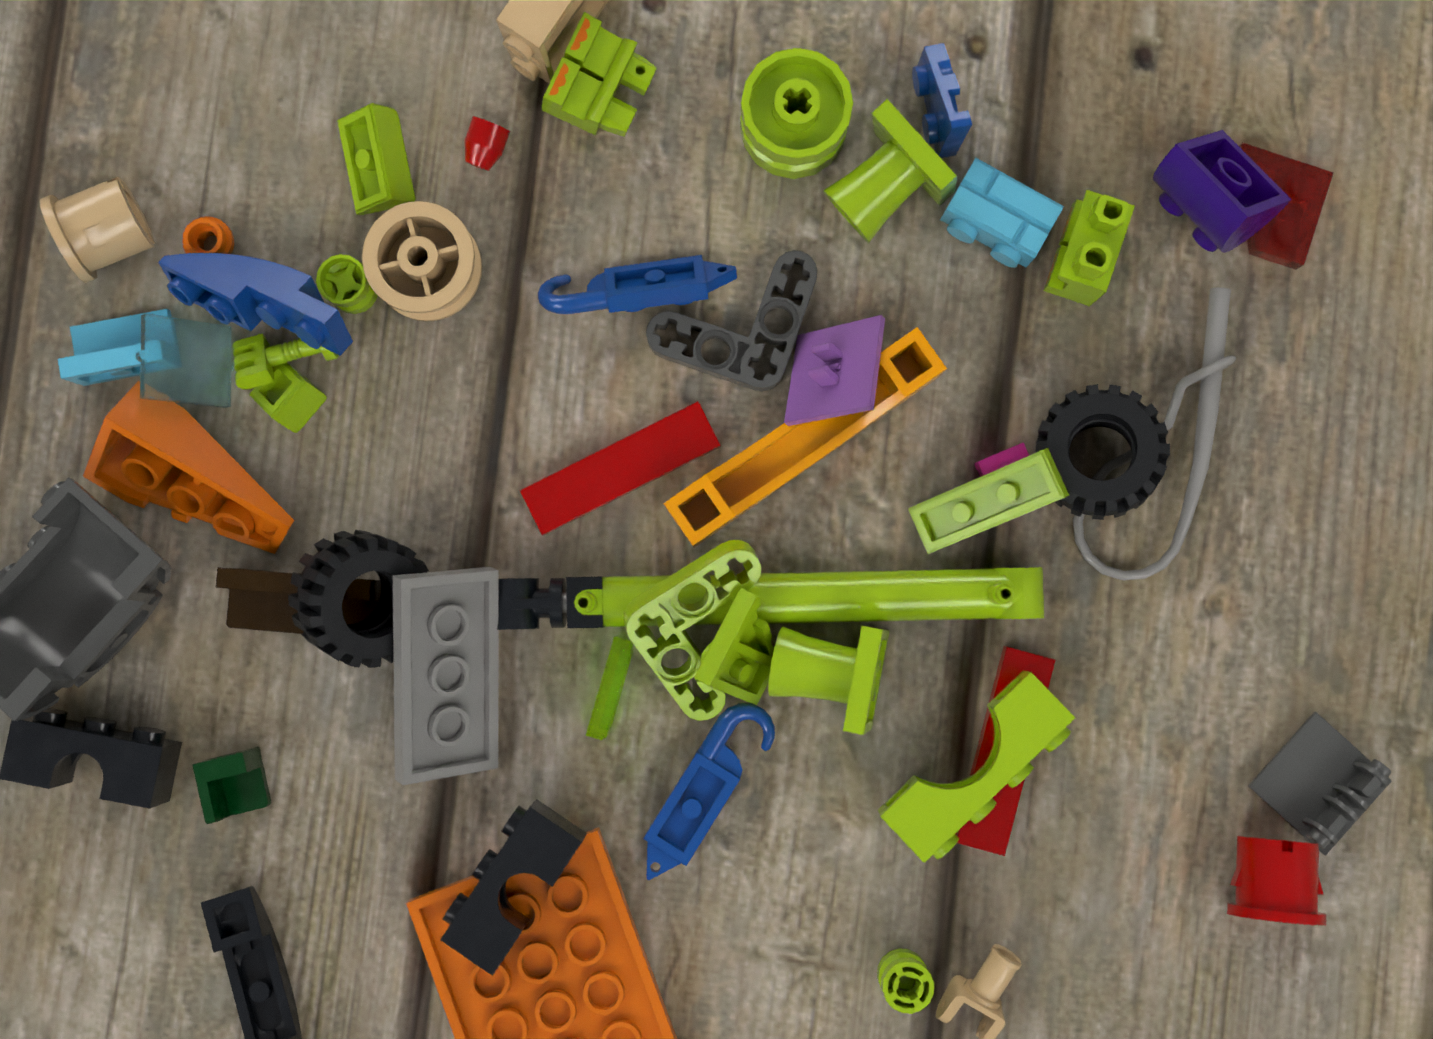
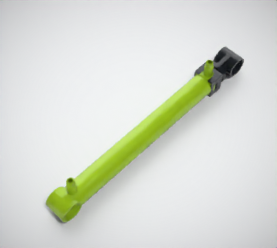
M1043 567L761 573L758 582L748 590V592L760 597L762 604L756 610L757 616L768 624L1044 618ZM708 574L714 588H719L721 586L719 579H716L715 574ZM671 575L566 577V582L565 578H551L549 588H539V578L499 579V618L497 630L539 629V618H550L551 628H565L566 620L567 629L625 627L624 611L627 605L634 598ZM698 583L687 584L680 590L678 599L685 604L697 603L704 597L706 588ZM734 599L693 625H721ZM647 614L639 617L640 624L658 626L656 618L651 619Z

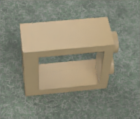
M509 0L496 21L504 39L503 45L509 51L512 59L511 65L530 80L535 81L537 77H540L550 84L583 13L586 12L597 19L609 0Z

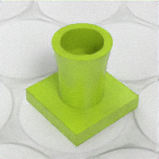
M888 99L871 113L874 133L884 145L849 174L823 190L834 207L868 243H870L889 217L920 186L940 206L955 193L957 175Z
M782 626L775 643L768 683L769 696L803 697L847 704L843 731L865 735L873 726L890 630L861 626L858 648L813 638Z

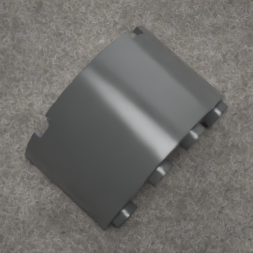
M69 477L65 481L52 486L41 499L42 506L32 516L39 524L48 526L43 527L32 536L28 542L29 550L17 563L10 564L0 571V709L14 722L30 718L58 703L60 699L54 694L61 688H71L74 684L79 688L101 670L132 639L152 614L163 596L156 587L159 581L165 584L170 580L171 576L170 564L74 479Z

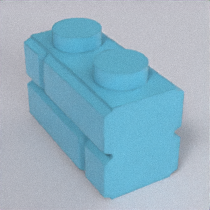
M975 157L940 220L948 224L947 231L956 239L965 243H973L974 240H977L992 249L990 255L1001 264L1013 268L1017 267L1018 264L1027 267L1035 259L1064 206Z

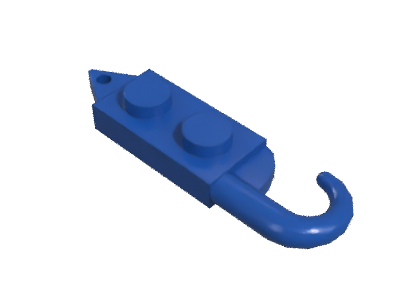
M702 255L604 268V273L598 274L591 279L587 285V291L581 293L552 294L560 286L571 282V277L567 274L555 276L540 286L537 296L541 306L556 314H575L609 309V313L619 311L637 312L648 307L670 304L687 305L694 301L709 299V292L737 279L736 266L703 261Z
M738 703L728 707L718 717L644 835L643 839L648 842L647 880H651L681 863L687 866L740 781L742 774L740 759L726 745L736 726L743 720L757 722L763 730L761 748L764 751L770 750L775 739V726L771 716L763 708L752 703ZM657 862L660 864V868L654 870L651 864Z

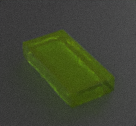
M616 635L613 638L585 736L603 741L610 734L635 648L630 638Z

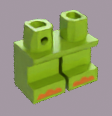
M584 12L565 50L564 57H562L543 96L541 110L595 136L598 129L601 128L607 132L625 137L637 109L615 98L617 89L622 84L644 96L657 67L643 56L635 53L638 42L628 38L621 39L602 28V21Z
M1086 190L1083 201L1077 199L1071 206L1059 242L1060 247L1056 251L1043 291L1087 306H1091L1105 294L1135 206L1108 195Z

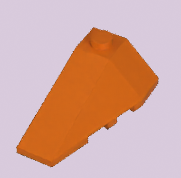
M140 381L105 416L83 474L84 478L127 503L141 508H145L149 502L172 510L171 515L173 519L188 523L192 517L213 525L216 532L221 536L273 554L277 552L295 521L183 407Z

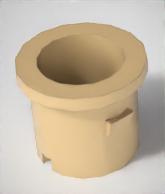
M120 177L103 182L61 200L54 195L40 199V208L51 236L70 268L84 283L98 278V269L154 247V238L145 216L130 189Z

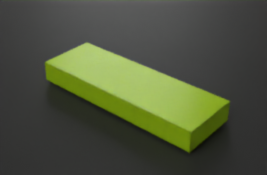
M1046 448L912 506L908 510L927 553L930 554L1069 496V493L1049 449Z

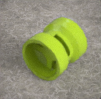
M339 254L331 256L321 264L317 271L316 283L319 292L326 300L345 313L358 314L365 312L373 306L378 297L366 279L363 264L350 255Z
M901 948L889 951L882 957L877 967V979L887 1003L901 1013L913 1014L922 1011L930 1003L934 995V982L924 961L917 953Z

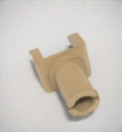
M994 944L974 979H966L961 975H956L951 979L938 1004L936 1018L945 1024L949 1023L963 1003H966L984 1014L976 1032V1036L979 1037L978 1039H995L1005 1026L1000 997L1016 971L1021 968V960L1009 949Z

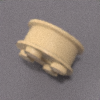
M423 201L397 205L386 211L374 222L364 241L362 264L369 285L391 308L410 319L436 321L450 317L463 309L471 301L480 284L482 259L476 241L462 221L454 213L440 205ZM428 257L423 265L417 266L421 258Z

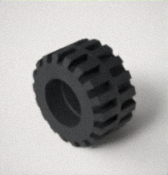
M1098 384L1086 386V391L1078 394L1074 390L1066 394L1065 401L1060 405L1056 402L1049 409L1046 420H1042L1038 430L1036 452L1046 448L1049 449L1069 493V496L1055 503L1060 507L1064 505L1071 509V514L1079 517L1082 514L1091 515L1092 519L1103 520L1105 516L1114 515V518L1123 516L1130 509H1137L1152 495L1164 476L1167 468L1166 462L1170 455V443H1166L1168 430L1165 422L1159 423L1157 420V409L1152 404L1147 407L1140 402L1142 395L1133 390L1130 395L1120 393L1121 386L1110 384L1108 390H1099ZM1092 427H1106L1117 431L1127 440L1132 451V459L1128 469L1121 476L1111 480H1094L1082 475L1076 470L1070 460L1069 450L1074 437Z
M355 530L354 535L346 531L334 533V542L323 538L314 544L318 551L314 556L307 553L303 555L299 561L305 565L302 574L293 572L290 583L298 587L297 593L288 594L289 606L298 610L297 613L291 616L296 627L304 631L301 635L309 643L337 661L340 660L349 666L359 668L362 663L369 668L381 667V658L393 663V575L426 573L429 570L425 563L414 558L416 553L410 548L378 534L362 530ZM376 571L381 583V596L377 607L364 620L353 624H346L342 613V602L347 588L359 576L367 572Z

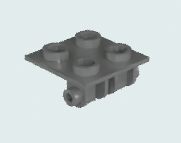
M1313 712L1248 787L1310 843H1318L1319 851L1326 856L1392 782L1389 778L1392 772L1387 766L1376 759H1373L1371 762L1317 712Z

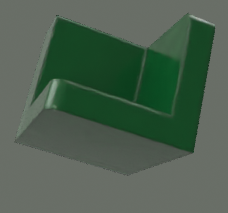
M259 747L192 764L206 824L218 822L229 816L265 808L271 804Z

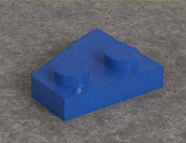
M945 44L925 46L918 65L914 66L912 70L916 96H924L927 114L922 116L924 138L928 144H934L935 152L940 158L956 156L972 126L971 116L968 110L958 112L955 95H960V86L952 70Z

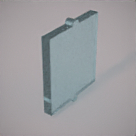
M147 313L141 315V351L135 355L136 359L140 362V399L220 408L231 407V372L235 370L234 363L231 362V326Z

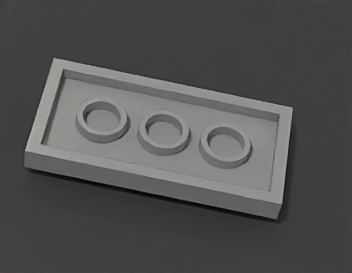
M481 567L393 575L395 780L402 785L498 768L499 630H497L499 618V570Z

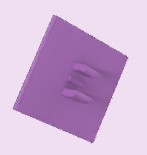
M882 315L797 335L784 420L787 426L874 410L885 318Z

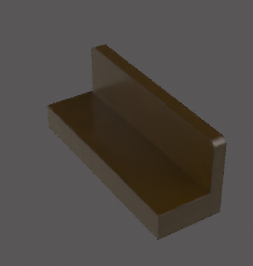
M217 567L215 588L230 589L226 625L229 628L302 634L304 631L295 626L291 617L298 610L289 606L288 594L297 593L298 589L297 586L290 583L293 573ZM356 578L350 584L342 602V613L346 624L360 622L375 610L381 596L380 580Z

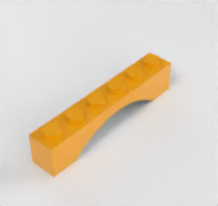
M916 327L881 352L874 410L787 426L783 423L739 454L703 475L663 504L695 548L929 385L947 368L919 328Z

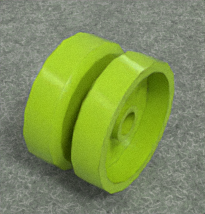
M792 48L777 51L756 65L745 81L741 100L740 129L744 147L757 165L772 175L797 179L815 175L832 164L844 145L853 108L850 83L837 63L820 52Z

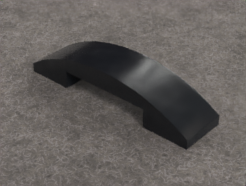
M250 886L201 902L213 952L222 950L244 1038L302 1039L296 1003L281 949L267 912L255 888Z

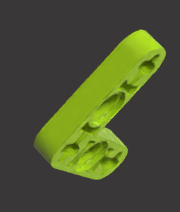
M729 540L721 543L634 598L624 611V624L631 642L682 711L689 718L697 721L709 720L717 716L725 705L726 696L724 692L711 688L695 679L701 690L705 693L708 692L710 697L703 701L698 696L694 697L688 681L695 676L700 666L702 653L685 629L735 599L740 587L748 591L758 582L761 576V564L754 549L742 540ZM736 558L737 561L743 563L744 570L736 574L732 569L729 570L727 562ZM712 570L716 579H719L721 584L717 589L714 588L711 578L707 574ZM698 583L706 588L704 597L697 603L685 604L678 599L680 590L687 584ZM647 614L651 619L656 618L662 636L655 640L654 634L646 624H640L639 617ZM672 649H683L689 653L686 663L678 668H668L661 663L664 654Z

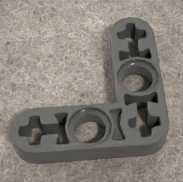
M796 250L785 252L777 259L749 337L677 312L665 311L655 315L647 325L646 337L650 349L662 359L755 391L764 392L773 389L780 383L817 280L818 270L815 261L805 252ZM794 264L803 266L802 275L809 278L808 281L799 280L792 296L794 300H802L800 306L787 298L771 296L773 291L783 296L787 284V275L781 273L782 269L791 270ZM776 308L789 312L793 320L791 329L780 335L770 332L764 323L766 314ZM669 323L676 325V331L679 336L690 340L691 330L701 332L694 342L693 357L685 356L687 345L677 341H672L669 348L662 347L661 337L655 334L657 329L666 330ZM758 336L769 344L786 346L783 353L774 347L770 366L776 369L775 375L766 374L763 380L755 379V369L748 366L750 361L758 362L761 359L765 344H755ZM713 338L725 341L730 349L728 359L719 365L709 364L701 355L704 343Z

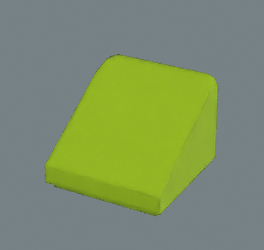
M287 362L273 367L275 382L256 387L249 395L272 419L293 433H297L322 406L327 397L319 388Z

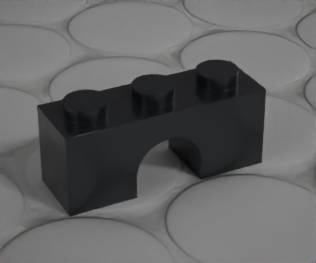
M48 708L24 720L15 722L11 720L0 771L1 780L46 789L73 782L79 758L83 754H87L99 763L103 772V784L99 799L148 809L170 801L182 742L165 739L166 731L150 727H134L133 732L116 729V721L98 717H85L83 723L67 720L68 712Z
M537 799L528 810L521 806L516 808L501 831L509 838L497 854L489 849L474 870L472 876L479 880L477 886L469 897L460 892L442 918L450 926L440 940L492 976L529 921V918L514 909L508 901L506 895L507 880L516 874L528 873L539 877L553 886L587 834Z

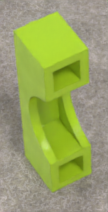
M1023 670L987 704L994 725V742L988 759L976 773L954 783H935L913 775L878 809L880 817L923 863L932 855L937 860L945 856L959 841V837L955 833L969 820L976 824L985 818L997 803L993 797L1006 784L1011 788L1020 784L1034 769V766L1030 763L1032 759L1044 748L1048 752H1052L1071 734V730L1067 726L1075 717L1032 672Z

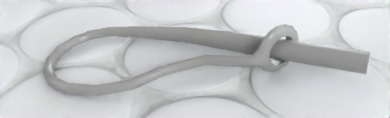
M1228 288L1210 289L1202 368L1183 377L1175 386L1164 420L1169 431L1174 425L1186 387L1201 380L1193 464L1180 518L1170 548L1159 561L1144 569L1123 571L1107 566L1093 555L1085 541L1083 528L1085 514H1082L1081 517L1074 515L1075 543L1085 561L1103 575L1122 581L1146 579L1164 570L1181 549L1191 525L1209 468L1219 411L1222 372L1236 361V357L1233 355L1224 357L1231 290ZM1130 450L1104 463L1092 479L1103 481L1110 471L1131 461L1132 451Z

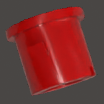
M1237 836L1236 869L1230 885L1236 886L1235 902L1227 903V914L1273 922L1326 925V914L1318 912V894L1324 895L1318 877L1319 844Z

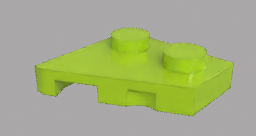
M740 587L713 641L704 649L700 658V666L694 678L711 688L757 705L769 683L770 667L775 646L771 644L772 634L769 624L757 616L756 610L762 604L760 597Z

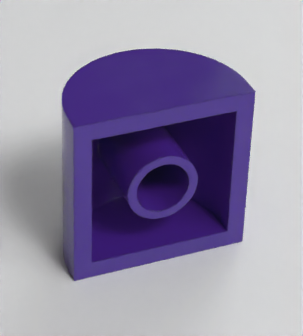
M1223 130L1175 144L1161 161L1153 175V181L1164 191L1159 196V202L1162 207L1174 216L1179 217L1185 213L1197 226L1192 232L1194 240L1202 248L1210 252H1215L1219 249L1222 253H1226L1238 247L1263 228L1292 200Z

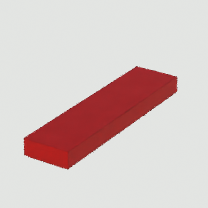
M697 401L519 491L541 535L544 536L720 448L721 445Z
M1003 646L989 703L1023 670L1032 672L1048 689L1056 660ZM988 707L970 776L984 765L992 750L994 725ZM1025 779L1014 788L1006 784L993 797L997 803L985 818L976 824L969 820L955 833L959 837L957 843L1005 856Z

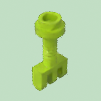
M263 333L235 341L232 346L233 356L235 357L236 385L245 390L275 382L273 367L288 361L291 362L298 358L301 359L302 357L322 353L327 361L338 359L339 357L338 354L322 346L318 349L312 348L300 338L288 341V343L284 342L283 344L270 346Z

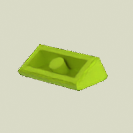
M370 103L338 119L337 123L356 215L389 210L403 203L414 202L416 198L397 111L390 107Z

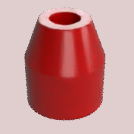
M473 116L464 140L465 162L489 171L502 156L510 131L495 123Z

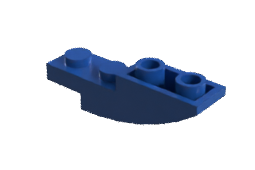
M222 253L165 255L158 262L170 281L167 284L169 291L179 301L188 306H192L195 303L205 308L216 320L228 325L230 322H233L251 332L263 320L274 329L279 330L283 327L295 333L304 343L312 348L318 349L322 346L340 356L353 342L338 309L324 303L312 276L264 259Z

